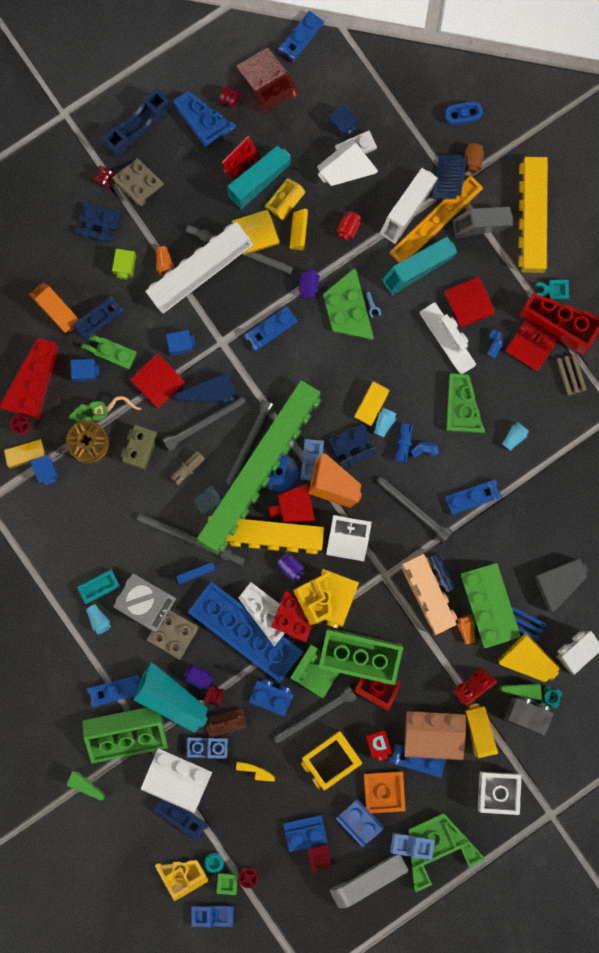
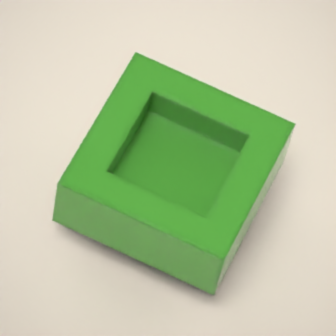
M218 873L217 894L236 895L238 874Z

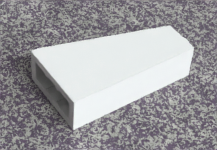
M421 168L388 215L380 235L394 244L397 243L438 179L432 172Z

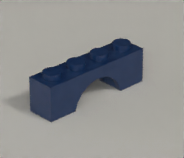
M156 88L143 100L139 109L126 122L114 126L101 138L104 146L117 158L171 109L170 100Z

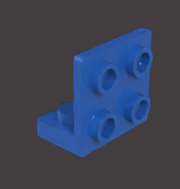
M264 678L261 681L257 680L249 702L285 716L293 698V694L290 693L291 689L281 685L279 689L273 687V682Z

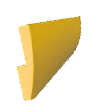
M329 572L293 590L310 625L316 624L332 615V606L330 604L331 591H329L328 581L331 576Z
M197 860L188 861L187 863L173 862V864L161 865L159 863L155 865L174 901L208 882Z

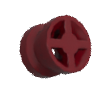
M226 85L221 93L219 103H226L233 109L241 92L238 90L234 91L230 86Z
M100 165L98 173L92 177V180L108 189L110 186L109 182L115 174Z
M16 415L11 419L10 427L16 434L26 435L31 429V422L24 415Z
M210 685L204 703H212L215 707L219 708L225 689H216L213 685Z
M252 867L243 868L239 873V883L244 888L254 887L258 881L257 871Z

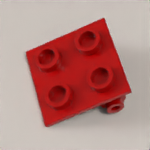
M249 136L222 161L225 168L223 172L230 176L232 181L246 172L261 157Z
M525 320L505 352L538 372L555 346L557 339Z
M285 591L271 627L290 635L295 640L299 639L306 642L312 625H310L296 595Z
M482 668L474 672L467 681L460 683L452 692L463 705L467 706L496 684L497 681Z

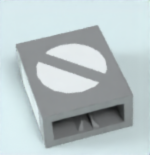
M132 574L127 580L122 593L116 598V603L113 607L157 632L176 598L137 575Z

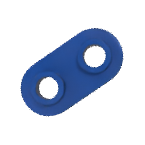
M475 101L451 105L446 110L445 119L451 125L475 122L481 118L483 109ZM473 110L476 114L471 115L469 111ZM451 114H456L458 117L454 119L451 117Z

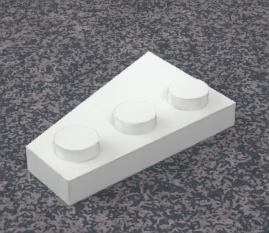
M250 582L239 596V600L275 646L284 635L283 632L271 627L280 604Z

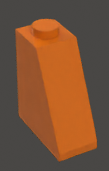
M42 282L29 294L30 297L65 333L67 331L71 332L74 330L73 324L79 319L47 284Z
M322 453L315 459L309 494L349 508L360 501L362 493L360 492L361 484L327 454Z

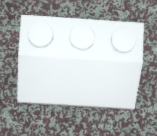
M158 748L141 790L195 813L212 772Z

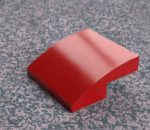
M479 277L444 291L460 328L495 314L489 296Z
M158 353L130 378L156 408H159L185 383Z

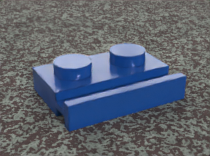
M358 799L336 818L362 847L384 828Z
M322 815L283 823L289 852L327 844Z

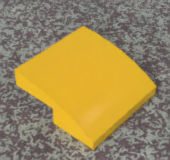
M268 210L232 220L233 224L237 222L254 244L243 252V255L279 244L278 236Z

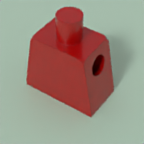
M307 484L278 495L279 504L268 506L270 516L282 515L283 523L315 522Z

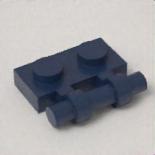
M84 203L79 222L86 225L84 228L77 226L76 234H80L84 238H96L104 243L105 241L113 243L114 235L108 234V231L117 230L121 212ZM92 226L101 227L102 231L98 232L91 229Z
M364 423L329 439L336 457L344 454L346 458L340 461L342 468L352 467L356 465V462L370 459L372 455L377 453L375 446L367 449L365 445L372 440ZM359 447L361 452L352 456L349 451Z
M439 553L429 557L431 567L437 573L443 590L445 589L447 593L456 588Z

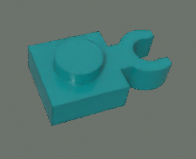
M549 280V285L542 282L535 285V287L543 289V292L536 293L537 295L543 297L549 295V299L552 300L569 299V280Z

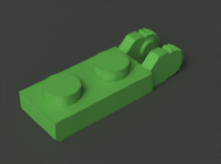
M95 335L91 336L89 340L99 343L97 349L90 345L82 344V349L93 353L96 357L130 370L137 354L134 350Z

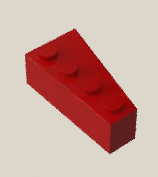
M534 293L519 314L525 320L582 355L587 352L599 333L598 316L592 315V313L587 311L583 312L574 309L567 304L566 306L559 304L555 300Z
M37 338L0 404L1 410L40 419L59 349L57 343Z

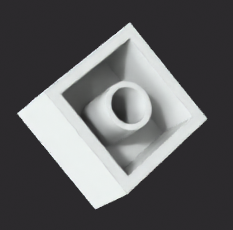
M480 771L478 811L480 813L520 815L521 775L517 773Z

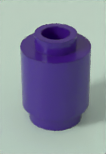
M307 269L301 273L299 284L301 297L315 298L320 275L316 274L317 271Z
M286 553L277 562L279 569L291 581L295 579L299 581L305 574L303 571L305 567L293 555L290 556Z
M193 665L192 668L188 666L184 677L187 678L186 683L201 690H208L214 677L210 675V672L196 665Z

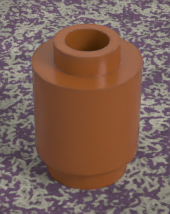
M471 143L465 149L464 158L467 159L465 168L467 172L477 173V171L482 169L484 155L482 145Z

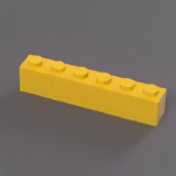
M525 157L519 165V174H522V181L519 182V193H522V200H519V211H522V218H519V230H522V237H519L518 247L522 248V255H519L518 266L521 267V272L544 273L547 269L548 157Z
M240 519L237 524L239 526L238 530L233 536L230 534L226 540L229 542V546L233 547L249 544L248 548L260 549V546H268V550L279 551V547L287 548V552L298 553V550L301 549L306 550L307 554H317L318 551H322L324 527Z

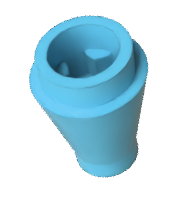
M382 408L378 414L374 433L384 437L395 422L397 413Z
M517 422L515 425H512L502 444L511 451L528 437L529 431Z
M96 604L86 609L94 632L96 631L99 635L111 628L109 619L98 609Z

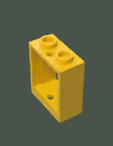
M340 730L302 757L303 762L301 763L307 773L311 771L315 778L312 781L317 788L320 789L322 787L324 791L363 764ZM337 740L353 764L325 783L309 759Z

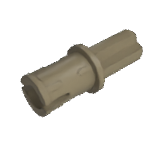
M195 452L185 463L182 462V466L170 477L175 480L180 476L175 481V483L180 485L190 473L193 474L192 471L205 458L200 452Z

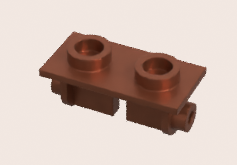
M243 709L207 718L206 728L209 737L247 728Z

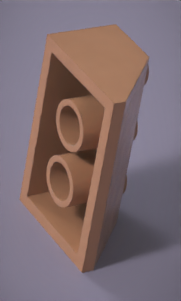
M407 712L405 719L404 757L463 760L466 715Z

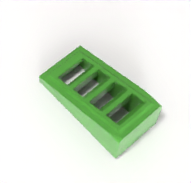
M540 684L500 686V691L542 700Z
M72 771L67 783L68 787L101 801L105 799L106 795L79 772Z

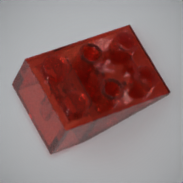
M269 48L262 50L236 66L264 113L297 95L296 85Z

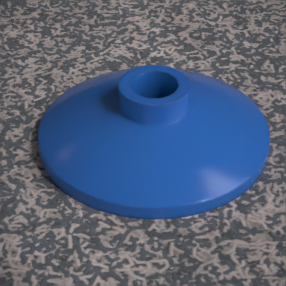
M287 455L281 456L279 459L281 463L277 468L282 469L283 474L277 475L272 471L268 476L270 480L266 487L272 491H286L297 481L298 467L295 461Z

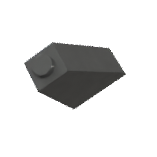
M510 207L470 209L452 220L456 238L503 231L513 226V216Z
M580 559L535 576L549 612L555 611L587 578L586 573L588 569L584 561L581 562Z

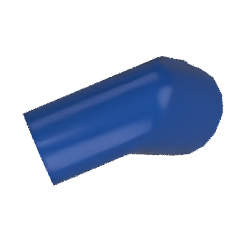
M492 329L489 338L494 341L487 354L495 358L502 347V333Z
M423 441L409 450L414 458L423 452L429 453V455L434 457L438 455L439 450L435 443Z

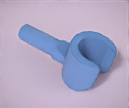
M370 292L366 293L370 307L369 316L373 318V309L377 310L380 316L381 311L378 307H375Z

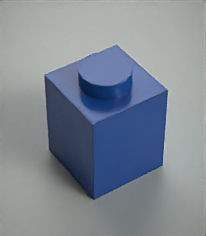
M189 330L166 334L171 356L193 352L192 346H196L194 335H190Z
M94 359L71 360V379L73 382L96 381V376L100 375L99 364H96Z
M49 455L30 462L41 485H51L56 482L55 479L59 478Z

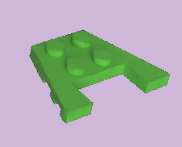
M444 813L408 829V835L435 840L432 860L411 856L414 889L416 892L432 885L424 865L461 849L469 867L485 860L484 856Z

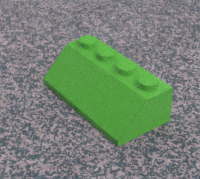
M495 563L460 574L484 649L521 637L498 564Z
M327 627L319 668L395 685L403 644Z
M149 708L82 721L83 737L92 764L157 751L158 748L161 750L168 748L162 715Z

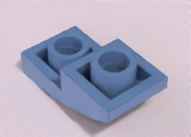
M186 737V757L227 758L228 739Z

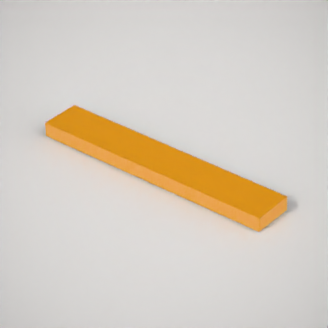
M469 175L463 181L461 196H457L456 199H444L390 251V254L399 263L415 255L480 193L483 187Z

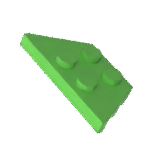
M353 269L323 294L332 332L373 340L374 337L356 269Z

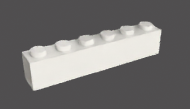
M237 222L230 224L220 235L212 237L207 245L198 248L190 258L182 260L178 267L168 271L161 280L152 283L149 289L146 290V293L164 314L254 244Z

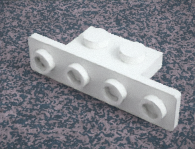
M432 303L420 311L421 317L458 373L464 374L475 367L476 363L467 351L468 339L463 333H459L456 328L458 325L454 318H449L447 314L444 316L436 303Z

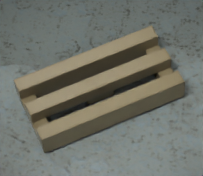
M576 354L557 359L567 396L586 391ZM570 360H572V362H573L574 369H575V372H576V375H577V378H578V381H579V385H580V388H579V389H578L577 382H576V379H575V376H574V373H573V370H572V366H571ZM562 362H566V366H567V369H568V372H569V375H570V378H571V382H572V385H573V388H574V390H572V391H571V388H570V385H569V382H568V379H567V376H566V372H565V369H564V366H563V363H562Z

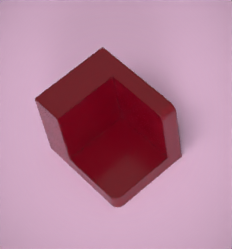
M327 844L308 848L312 872L331 867Z

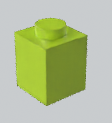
M116 249L112 269L116 278L124 280L128 277L133 278L136 261L134 251Z

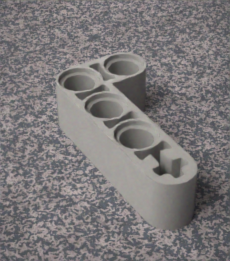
M394 854L348 882H342L334 886L329 891L338 908H347L409 870L401 855Z

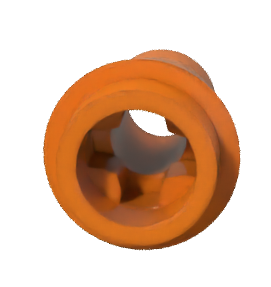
M160 246L156 248V271L159 272V275L164 276L168 271L174 270L175 265L168 253L167 247Z
M471 614L458 617L456 624L465 644L475 643V619H473Z

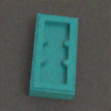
M111 569L78 586L77 589L84 603L88 604L119 588L120 585Z

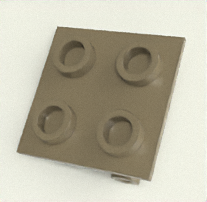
M138 158L112 177L116 182L115 185L119 186L125 194L128 193L127 196L132 197L136 202L135 204L140 206L145 204L146 198L164 185Z
M169 610L157 632L152 630L147 641L180 660L199 627Z

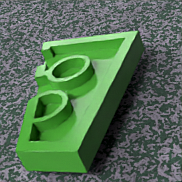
M450 373L446 431L485 433L470 376L467 374Z

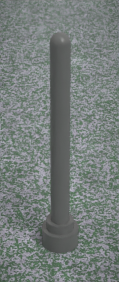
M240 397L179 434L164 437L162 439L169 452L176 449L180 441L243 405L245 399Z
M262 399L259 405L260 413L226 480L228 485L234 483L266 416L273 413L276 407L274 404Z
M383 477L377 479V483L432 528L442 543L453 533L450 528L441 527Z
M348 685L343 689L340 696L274 737V741L279 743L343 702L354 701L357 699L355 693Z

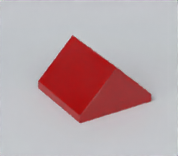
M360 677L353 691L389 710L401 683L396 681L395 685Z

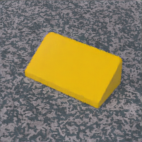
M287 178L264 207L279 219L284 220L305 194V190L300 184Z
M307 209L293 213L290 249H304L308 217Z
M41 439L4 450L8 468L30 463L46 455Z

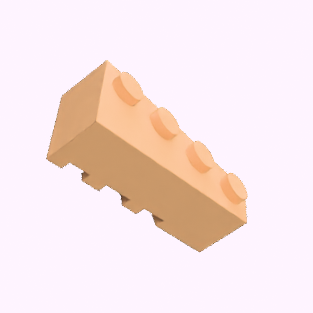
M422 554L402 564V571L433 634L437 635L457 625L455 622L458 620L453 609H449L447 605L449 600L446 594L441 592L439 580L433 574L428 558Z

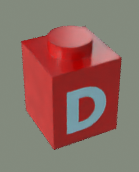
M385 730L365 735L373 759L377 758V761L389 758L388 754L392 752Z

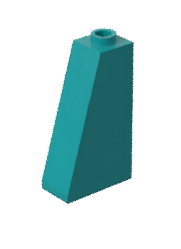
M278 146L275 147L228 186L229 197L242 210L291 164L290 154L284 148L281 150Z
M446 237L393 266L382 281L391 295H394L451 260L457 253L456 247Z
M151 663L142 674L134 701L194 733L199 727L202 728L208 718L206 717L208 708L155 664Z

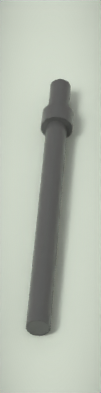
M188 225L186 232L199 237L200 240L205 242L210 241L215 236L210 234L208 230H200L191 225ZM257 252L244 255L288 274H291L294 268Z
M141 513L138 515V521L211 552L197 543L196 537ZM227 548L223 552L219 551L217 554L225 561L230 560L242 566L245 558L233 554Z

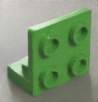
M310 645L290 678L321 698H324L339 672L319 668L322 652Z

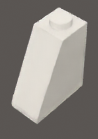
M353 138L317 166L320 171L318 176L324 183L328 181L331 186L378 172Z

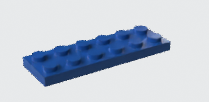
M213 582L209 583L188 611L194 618L279 683L303 653L302 650L283 636L274 646L247 609Z

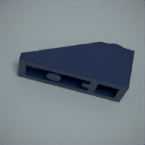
M225 373L174 396L180 402L215 404L223 402L228 404L234 401V397L237 395L228 373Z

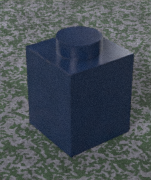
M343 104L328 117V122L343 138L346 135H352L357 129L358 120Z

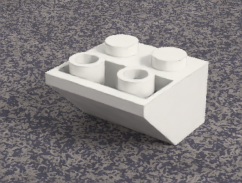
M333 515L326 555L364 561L372 522Z
M579 631L572 637L573 642L571 644H565L557 651L559 655L556 658L572 675H575L599 653V642L591 631Z

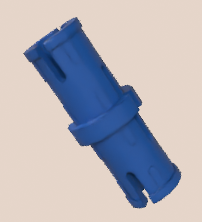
M401 424L399 440L396 442L398 446L395 462L407 463L409 447L412 444L410 440L413 425Z

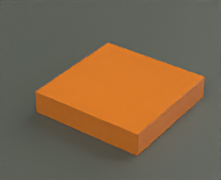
M403 771L364 774L366 808L370 813L405 811Z

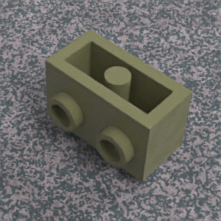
M137 425L134 426V429H130L127 440H129L128 446L124 447L121 453L123 463L146 470L158 436L157 432Z

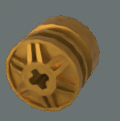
M80 421L74 424L69 429L66 437V445L69 452L79 462L85 464H95L101 461L107 455L110 448L106 432L100 425L92 421ZM86 437L92 440L89 442L88 446H86L85 443H82L85 441Z

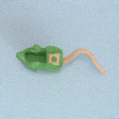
M119 396L114 398L107 407L103 402L99 401L92 402L89 405L82 404L69 415V418L79 422L104 420L117 400L126 401L134 409L141 410V408L133 405L126 397Z

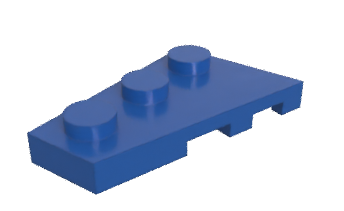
M189 91L173 101L174 107L206 148L234 130L237 126L223 118V115L210 109L206 103Z

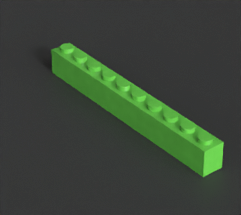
M302 380L300 381L198 536L197 543L216 555L219 551L223 552L229 543L226 540L230 534L233 536L238 530L239 526L237 524L240 519L244 520L249 513L247 508L251 502L254 504L260 495L258 491L261 487H266L270 480L268 476L272 471L275 472L281 463L279 459L282 455L286 456L291 448L289 446L292 439L296 440L300 435L301 430L299 429L302 424L306 425L309 421L311 410L319 406L321 402L320 391Z

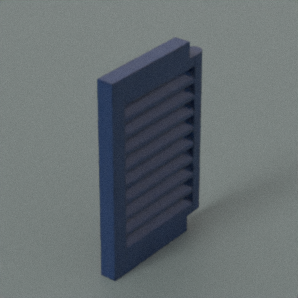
M439 155L436 173L438 179L434 185L433 199H456L457 196H461L467 161L462 155Z

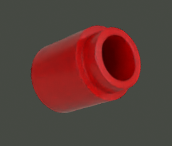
M351 211L344 214L336 230L338 237L345 241H348V239L352 240L361 224V217Z

